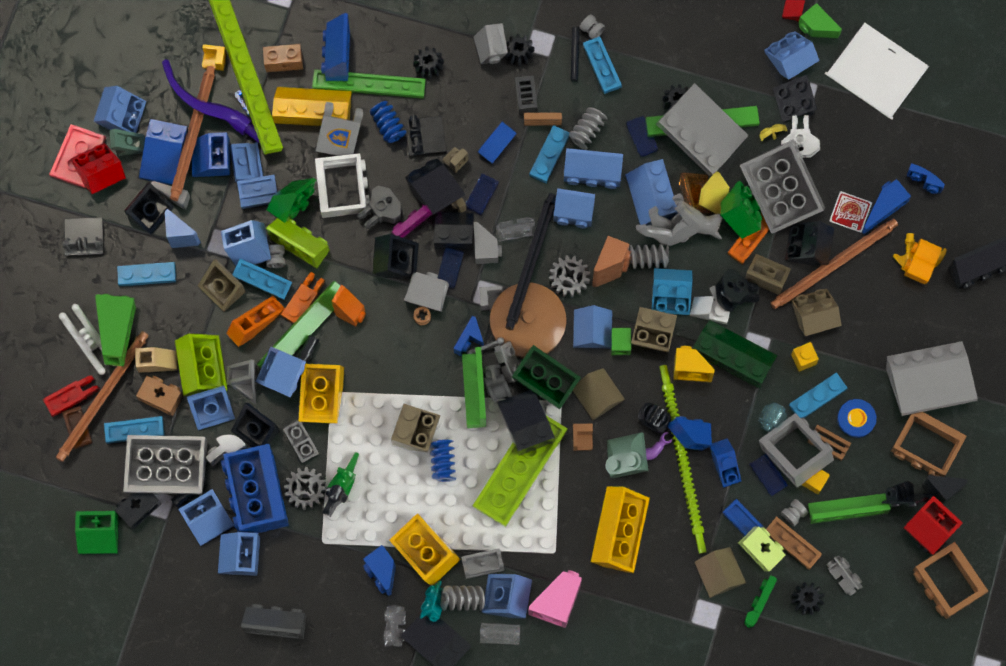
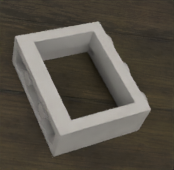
M796 413L759 440L762 451L796 487H799L834 461L833 449L829 443H824L816 430L812 431L809 428L808 422L803 417L800 418ZM796 428L820 451V453L798 469L774 446Z

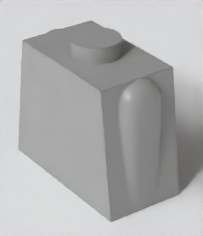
M503 23L485 25L473 37L481 64L498 63L508 53Z
M418 272L413 273L404 301L442 312L449 283L438 279V275L427 272L426 275Z

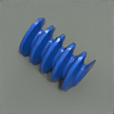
M383 101L371 108L370 115L374 116L373 120L377 123L376 125L380 129V133L384 135V141L392 143L401 139L407 131H400L403 128V124L397 125L400 118L393 119L397 114L396 111L390 112L393 109V105L387 106L388 101Z
M444 439L431 443L430 448L434 449L430 452V455L434 457L431 459V463L434 464L431 467V471L435 472L432 474V479L439 482L456 480L455 477L450 476V474L456 473V470L450 469L451 466L455 465V462L450 461L455 455L449 453V451L455 450L454 447L449 446L450 443L454 442L453 440Z

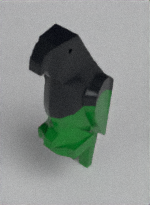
M355 452L346 469L338 467L337 474L326 489L328 502L322 514L331 517L336 507L346 502L355 480L356 474L353 472L359 453Z

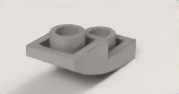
M297 420L283 428L302 463L319 454L302 422Z

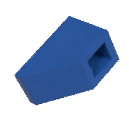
M683 416L676 417L675 420L669 422L668 428L684 448L702 451L712 446L711 423L703 422L701 419L687 420Z
M728 438L712 443L710 450L722 486L726 487L741 482L735 451Z

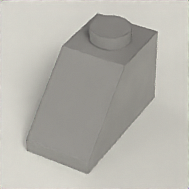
M474 222L476 264L498 263V257H502V246L498 245L497 239L478 222Z

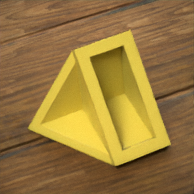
M716 171L701 189L698 204L715 214H721V202L729 193L730 188L719 172Z

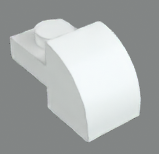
M222 435L216 438L220 446L211 448L207 452L206 459L213 467L224 458L223 454L247 449V446L237 436Z

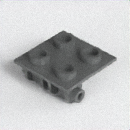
M102 217L65 219V240H63L65 256L103 254Z

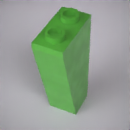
M96 294L104 364L124 366L136 310L134 298Z

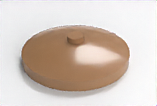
M530 283L518 322L515 324L514 330H508L505 328L506 319L518 284L507 288L497 297L491 309L490 329L493 338L497 341L499 337H502L504 339L503 344L510 341L518 358H523L532 345L548 354L560 343L566 328V313L561 300L547 287Z

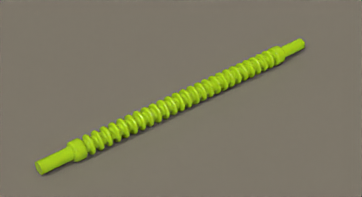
M667 365L660 366L663 381L662 391L665 393V403L668 404L666 405V408L669 409L667 413L670 414L671 421H673L680 415L677 414L679 410L676 408V398L673 397L675 395L673 392L674 386L670 382ZM674 435L672 439L675 440V450L678 451L676 456H679L677 461H680L678 464L681 467L679 471L682 472L680 476L683 477V488L686 489L684 493L687 494L685 498L688 499L686 504H689L687 509L690 510L688 514L691 515L689 519L692 520V533L696 537L699 554L706 553L703 538L704 527L701 526L702 521L699 520L701 516L698 515L700 510H697L699 505H696L698 500L695 497L697 495L694 494V483L691 482L693 478L690 477L692 473L689 472L691 467H688L690 462H687L689 457L686 454L688 452L685 451L686 448Z

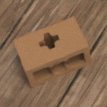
M300 44L263 47L266 72L303 69Z
M146 376L136 397L139 401L173 416L183 395L179 387L173 384L167 386L163 384L162 379L156 376L152 378ZM163 392L165 394L164 396H157V393Z

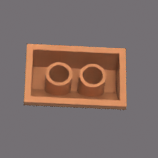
M610 236L607 237L594 268L592 286L598 287L620 278L622 272H627L631 258L630 244Z

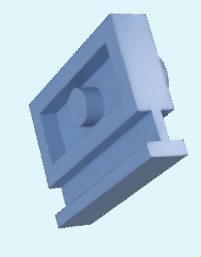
M258 143L231 144L230 152L235 182L263 177Z
M275 175L237 181L242 209L268 205L272 196L277 193Z

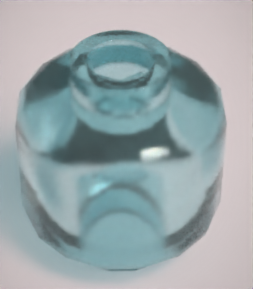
M774 402L766 404L758 418L760 423L763 424L762 428L768 432L774 428H779L787 418L786 409Z

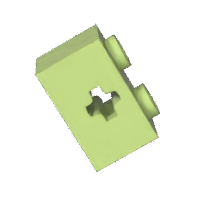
M753 527L738 544L764 571H770L785 556L784 548L777 541L773 542L769 538L770 533L764 527ZM760 544L766 545L764 547L766 551H761L762 546Z

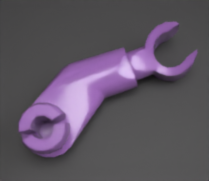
M668 432L663 433L660 441L656 442L651 448H646L647 460L656 458L664 449L663 446L672 442V439L669 441L664 439V435L668 434Z

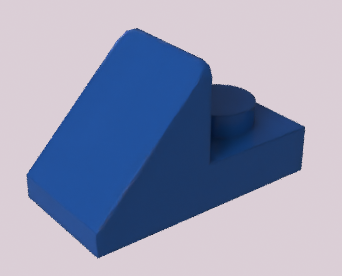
M474 316L471 317L454 346V353L459 356L463 352L466 353L471 346L470 340L480 346H484L479 326Z

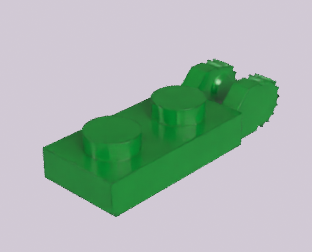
M770 575L768 580L764 578L760 589L763 590L761 596L755 597L751 605L754 610L748 612L745 617L744 624L747 627L752 628L757 622L777 581L776 577Z

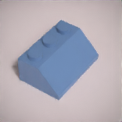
M566 148L564 182L570 185L582 183L589 187L601 185L608 189L620 187L623 154Z
M663 159L645 163L625 175L640 225H652L649 209L654 206L658 208L660 216L672 220L678 214L675 210L677 206L672 198L674 195Z

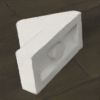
M713 296L694 297L690 316L727 325L730 312L725 311L717 301H714Z

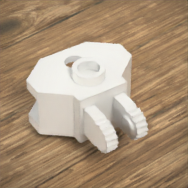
M804 115V129H797L798 118L797 116H792L791 133L781 141V145L794 139L798 148H804L803 151H799L802 158H811L820 151V140L811 134L809 115Z

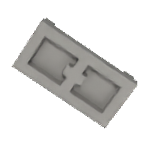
M500 548L462 556L466 579L504 571Z

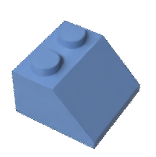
M557 188L554 222H557L559 225L574 224L578 228L591 227L595 194Z
M488 574L485 605L482 613L509 618H526L532 579L516 574Z

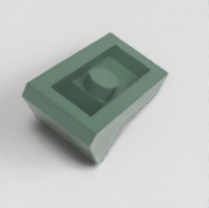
M119 129L110 130L111 149H116L118 156L143 153L145 144L144 134Z

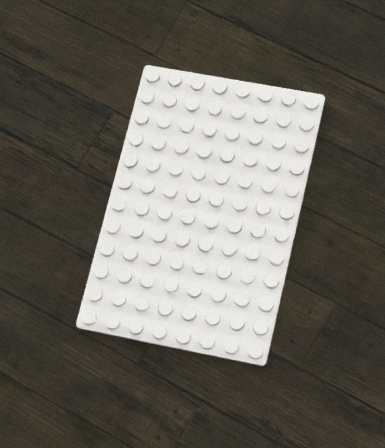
M342 392L338 423H329L325 487H328L337 474L338 467L346 469L355 452L359 453V457L353 472L356 474L355 480L346 502L339 504L331 517L323 514L322 542L328 545L375 547L383 545L384 547H395L389 540L418 513L452 550L490 551L500 548L501 552L554 554L556 552L560 443L508 525L504 527L472 506L513 443L497 402L494 403L492 398H485L486 427L467 428L465 397ZM539 400L545 415L561 424V409L559 410L546 400ZM403 403L440 415L432 442L444 439L454 441L449 446L454 447L455 450L449 451V453L455 455L454 458L450 459V461L455 462V465L450 467V469L456 470V473L450 474L451 477L456 478L455 481L439 482L432 479V474L435 472L431 471V467L434 465L431 463V459L434 457L430 455V452L434 449L429 448L428 452H420L392 445L391 438ZM326 492L324 498V508L328 502V496L326 495Z

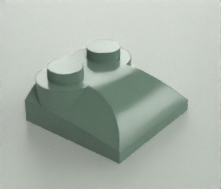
M641 432L607 440L608 459L606 461V470L610 473L611 478L648 471L644 433Z

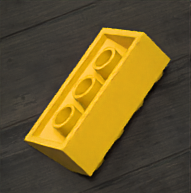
M277 87L273 101V121L277 124L321 126L326 102L333 103V117L349 120L352 91Z
M607 486L591 558L592 563L610 569L634 573L649 497L626 487Z

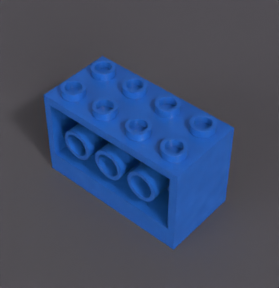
M270 444L223 454L224 460L221 461L223 472L228 476V479H225L227 491H229V494H232L229 502L231 510L233 509V513H236L233 521L237 532L261 533L289 526L274 454Z

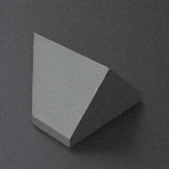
M251 359L227 366V385H230L256 404L257 382L255 381L257 379V365L255 360Z

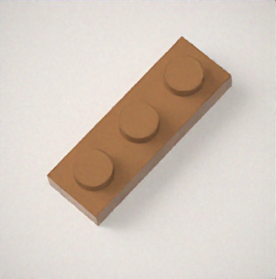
M778 517L767 527L766 530L770 533L769 538L774 542L777 541L785 551L808 570L822 556L821 552Z

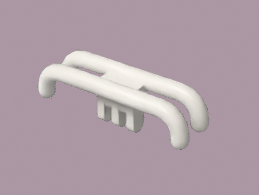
M73 304L72 310L85 328L78 332L68 316L63 312L59 314V318L100 375H104L106 372L105 368L92 352L98 347L102 351L100 335L79 305Z

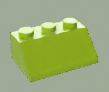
M277 218L266 228L270 240L278 245H283L287 251L316 269L330 251L326 240L321 237H314L311 235L312 232L305 227L301 229L293 219H289L284 223Z
M187 334L175 340L183 396L195 395L221 386H225L226 390H228L219 335Z

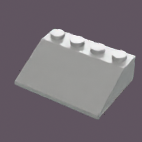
M695 83L656 123L709 176L713 175L749 136Z
M794 139L740 164L771 234L824 211V203Z
M962 341L887 356L886 371L902 416L978 401L968 356Z
M127 435L123 492L202 494L207 463L208 442L206 438L198 436Z

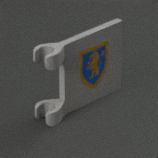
M326 102L316 151L337 156L354 154L363 117V109H355L352 121L333 117V103Z

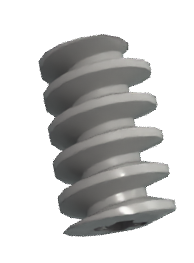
M588 107L586 113L582 115V119L578 120V125L574 126V131L569 133L573 143L587 150L588 147L585 143H592L589 137L596 138L593 131L600 132L597 126H604L602 119L608 121L607 117L598 109Z
M647 244L644 245L643 250H641L640 245H636L635 250L630 245V264H632L634 269H636L638 263L641 269L644 268L645 263H647L649 269L653 263H655L656 268H659L660 263L663 264L664 268L667 267L669 263L668 244L666 249L660 244L658 250L655 244H652L650 250Z
M447 585L443 588L441 594V608L445 611L448 606L450 611H453L456 605V609L460 611L463 605L465 611L469 610L470 607L472 611H475L478 605V609L481 611L485 605L483 589L480 586L466 587L462 585L459 587L455 585L451 587Z

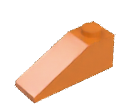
M341 285L332 299L335 315L356 327L358 322L361 323L366 315L364 305L345 286Z
M271 296L233 320L226 334L240 347L281 315L285 308L274 296Z

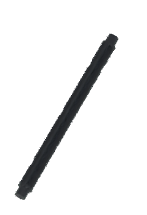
M553 193L548 194L537 223L506 319L505 328L508 330H514L515 324H517L536 266L535 264L538 260L555 207L556 195Z

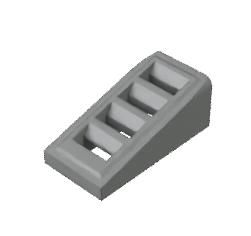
M152 181L151 184L164 197L186 210L190 200L187 190H182L178 201H173L170 199L172 186Z

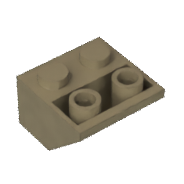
M819 289L806 295L802 294L791 300L799 327L805 336L842 326L839 307L828 289Z
M639 307L631 344L669 353L677 315Z
M403 403L391 438L392 445L411 451L428 452L440 415Z

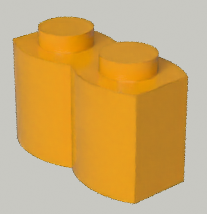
M920 239L918 243L914 242L910 250L913 253L912 257L906 260L903 267L906 270L904 276L926 284L932 275L942 248L923 239Z

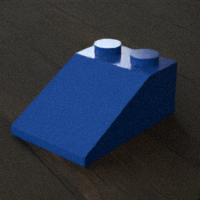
M150 119L145 137L139 174L140 179L168 185L173 184L188 133L187 126Z

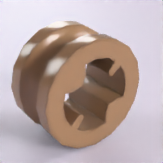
M418 307L414 311V320L418 325H426L430 322L431 314L429 309ZM420 312H424V314L427 313V315L425 316V320L417 318L418 316H420Z

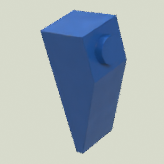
M897 179L893 182L888 181L881 187L882 191L862 230L864 235L909 202L910 194Z

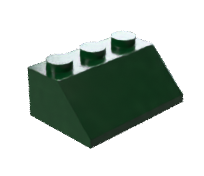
M534 345L530 347L512 375V378L559 410L581 379L580 376Z

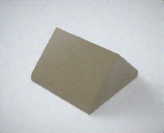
M756 254L746 273L745 279L749 283H755L763 289L780 295L791 268Z
M217 259L213 260L198 284V287L222 311H226L245 293L243 285Z
M604 368L588 373L573 389V393L592 420H595L625 400Z
M731 547L713 551L694 562L709 598L746 584Z

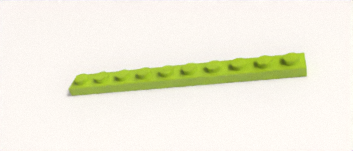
M209 0L263 153L269 154L282 151L283 146L231 2L230 0Z

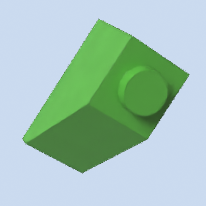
M817 3L800 16L798 23L802 32L808 33L811 37L838 38L842 31L837 23Z

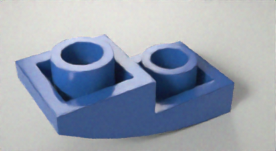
M502 121L479 149L478 153L491 163H494L517 133Z
M911 163L907 176L914 181H925L923 188L927 189L930 193L937 194L942 192L945 184L936 175Z

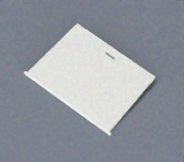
M864 23L831 69L825 72V75L892 120L894 113L929 66Z

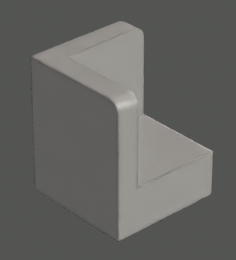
M502 286L479 287L481 311L492 309L495 300L503 292Z

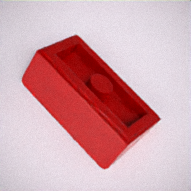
M786 0L782 18L799 21L800 16H802L805 0Z

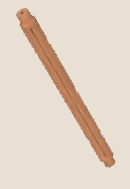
M207 66L197 96L198 99L208 102L215 77V67ZM195 109L193 110L171 188L170 199L173 201H178L179 196L182 194L186 174L204 113Z
M894 218L889 222L886 221L870 234L829 261L828 265H822L794 286L776 296V299L771 302L772 307L777 309L780 306H784L873 243L892 232L893 228L898 226L897 221Z
M141 331L139 336L135 337V341L126 353L124 366H117L66 442L59 449L56 459L63 462L70 455L69 453L135 358V348H141L145 345V341L149 336L147 333Z

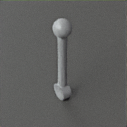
M499 337L497 341L481 346V350L497 344L502 345L504 339ZM475 349L467 351V354H475Z

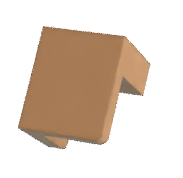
M573 424V451L593 449V424Z

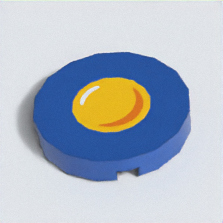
M853 399L842 405L838 412L837 421L839 428L846 435L861 438L873 430L876 425L877 416L874 408L868 402Z

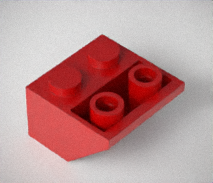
M105 143L71 158L83 184L91 194L125 179L121 161Z
M933 496L906 524L904 529L933 555L963 522Z

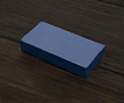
M737 499L722 512L744 536L753 527H764Z

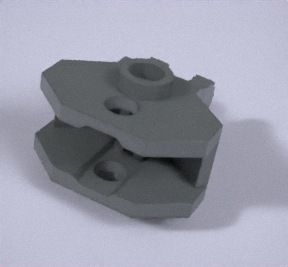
M378 185L372 189L371 202L368 203V207L358 214V218L363 219L373 213L374 217L364 224L366 228H370L378 222L396 224L401 221V203L390 188Z

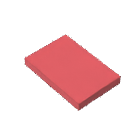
M71 124L49 175L86 188L71 158L105 143L106 136Z

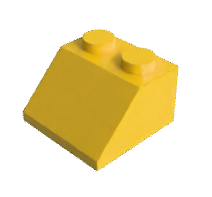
M690 346L676 348L673 380L712 382L714 369L696 349H692Z

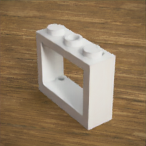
M360 153L315 159L322 218L359 214L368 206L370 202L369 195H365L368 182L367 177H363L366 164L365 159L361 160ZM356 165L360 204L329 208L325 169Z

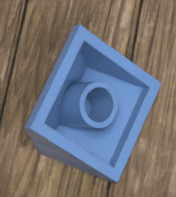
M166 209V237L171 248L198 246L201 242L196 231L170 210Z
M595 305L575 309L573 348L611 349L612 310Z
M225 386L187 397L198 430L235 419Z

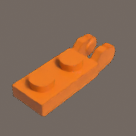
M312 272L306 277L304 283L300 285L281 314L282 317L293 324L312 305L318 296V292L324 285L325 280L320 278L313 290L308 287L315 276Z

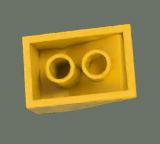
M305 364L304 372L301 375L299 422L338 423L344 381L343 366Z
M418 513L389 540L422 579L430 585H434L461 560Z

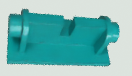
M441 581L434 586H429L426 590V598L421 606L420 619L427 616L432 622H436L440 618L442 611L441 594L443 588H440Z

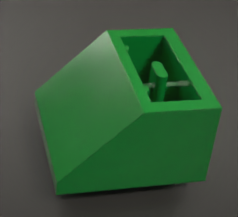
M316 179L292 181L272 196L267 211L284 223L291 218L294 219L300 211H304L309 204L308 198L315 191Z
M738 181L721 202V216L743 239L761 230L762 216L760 206L749 187L744 186L741 181Z
M76 511L75 533L78 554H118L119 515L116 511Z

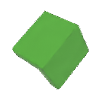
M612 328L611 355H631V328Z

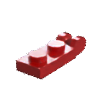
M89 375L78 382L76 380L45 397L43 401L51 416L58 415L87 399L86 397L98 392L99 387L97 385L85 391L81 389V387L90 384L94 378Z

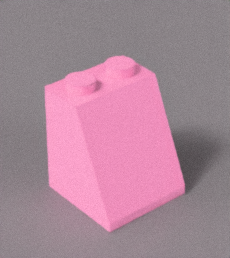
M568 570V572L563 571L529 606L528 615L566 628L582 578L579 577L577 572Z

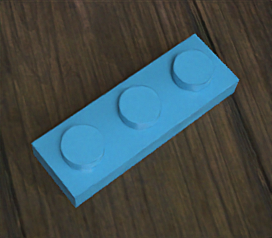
M599 36L584 42V50L604 94L622 88V84L601 37Z
M553 125L529 173L530 177L547 183L570 137V132Z
M239 259L232 274L236 279L283 300L292 284L291 281L242 259Z
M175 262L117 266L119 286L176 282Z
M836 372L791 402L789 407L794 414L796 413L800 418H805L848 388Z
M162 416L104 423L107 444L127 441V435L165 436Z

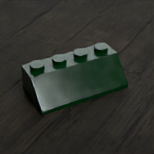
M711 320L708 321L693 346V349H696L707 362L759 389L778 356Z

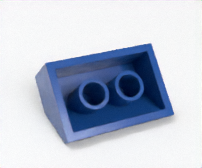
M344 13L327 22L326 30H323V41H326V46H322V57L325 58V63L322 62L321 72L325 74L326 81H348L350 27L348 13Z

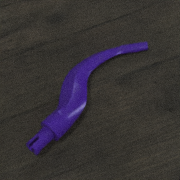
M169 60L162 61L171 87L185 103L201 113L225 120L241 135L247 134L260 144L253 122L248 116L222 104L206 102L192 96L174 78Z

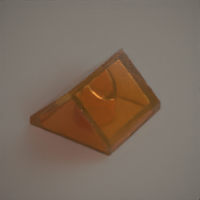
M681 173L679 185L684 202L699 210L702 214L712 212L698 205L701 189L709 180L708 175Z

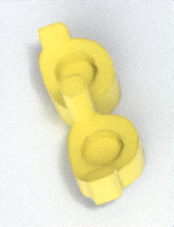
M775 124L770 128L763 129L759 135L761 141L771 134L773 140L777 139L775 132L787 131L786 125Z

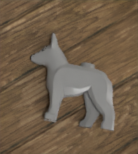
M679 193L672 197L677 206L675 210L679 213L672 220L660 216L658 208L654 206L649 209L652 225H636V230L642 235L654 238L662 245L668 244L672 246L680 242H686L689 237L697 233L710 234L718 239H722L718 229L723 217L719 213L711 216L703 215L699 210L684 202L683 195Z

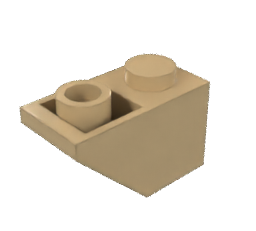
M156 347L135 348L136 368L139 373L177 370L176 351Z

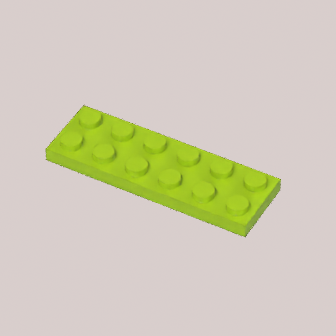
M548 416L546 417L555 436V442L518 456L512 443L472 505L473 508L504 527L508 525L567 432L568 428Z

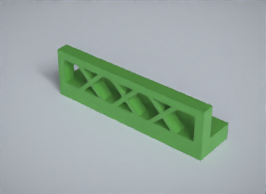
M475 347V354H462L467 428L486 427L481 347Z
M885 493L808 503L810 524L888 514L891 508L890 504H882V501L886 500Z

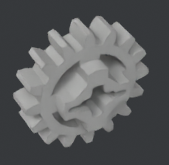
M566 255L564 261L558 258L559 264L554 262V269L549 270V273L552 275L549 276V281H554L551 287H557V294L562 291L563 297L567 293H570V296L573 297L574 292L580 295V289L586 290L587 286L585 283L589 284L590 279L586 278L590 276V271H586L588 265L582 266L583 260L576 261V256H573L571 260ZM561 269L562 275L557 278V273ZM566 272H567V274H569L570 276L573 275V280L570 279V277H567V278H566ZM580 275H582V280L580 283H578L577 278H579Z
M305 467L304 471L297 468V474L291 472L292 478H286L289 485H284V489L289 491L285 493V496L291 497L289 503L295 502V508L302 505L303 510H305L306 506L309 505L313 509L314 503L320 505L319 498H325L322 492H326L327 488L322 485L326 484L325 480H320L322 478L321 473L315 475L316 470L314 468L311 472H309L308 467ZM309 476L310 478L302 479L301 477ZM296 483L297 489L293 493V485ZM300 483L306 487L308 486L310 493L303 490ZM316 484H318L317 494H315L314 487L317 486ZM302 498H309L310 500L304 501V500H301V499H302Z

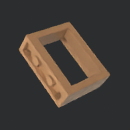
M924 412L914 413L907 420L891 452L894 453L896 458L911 462L914 468L926 470L929 472L928 475L945 477L967 436ZM913 422L955 444L942 469L900 447Z
M955 542L913 569L916 581L919 584H923L925 594L930 600H934L937 605L935 607L937 612L946 619L988 592ZM947 554L950 555L975 592L952 608H950L925 571V568Z

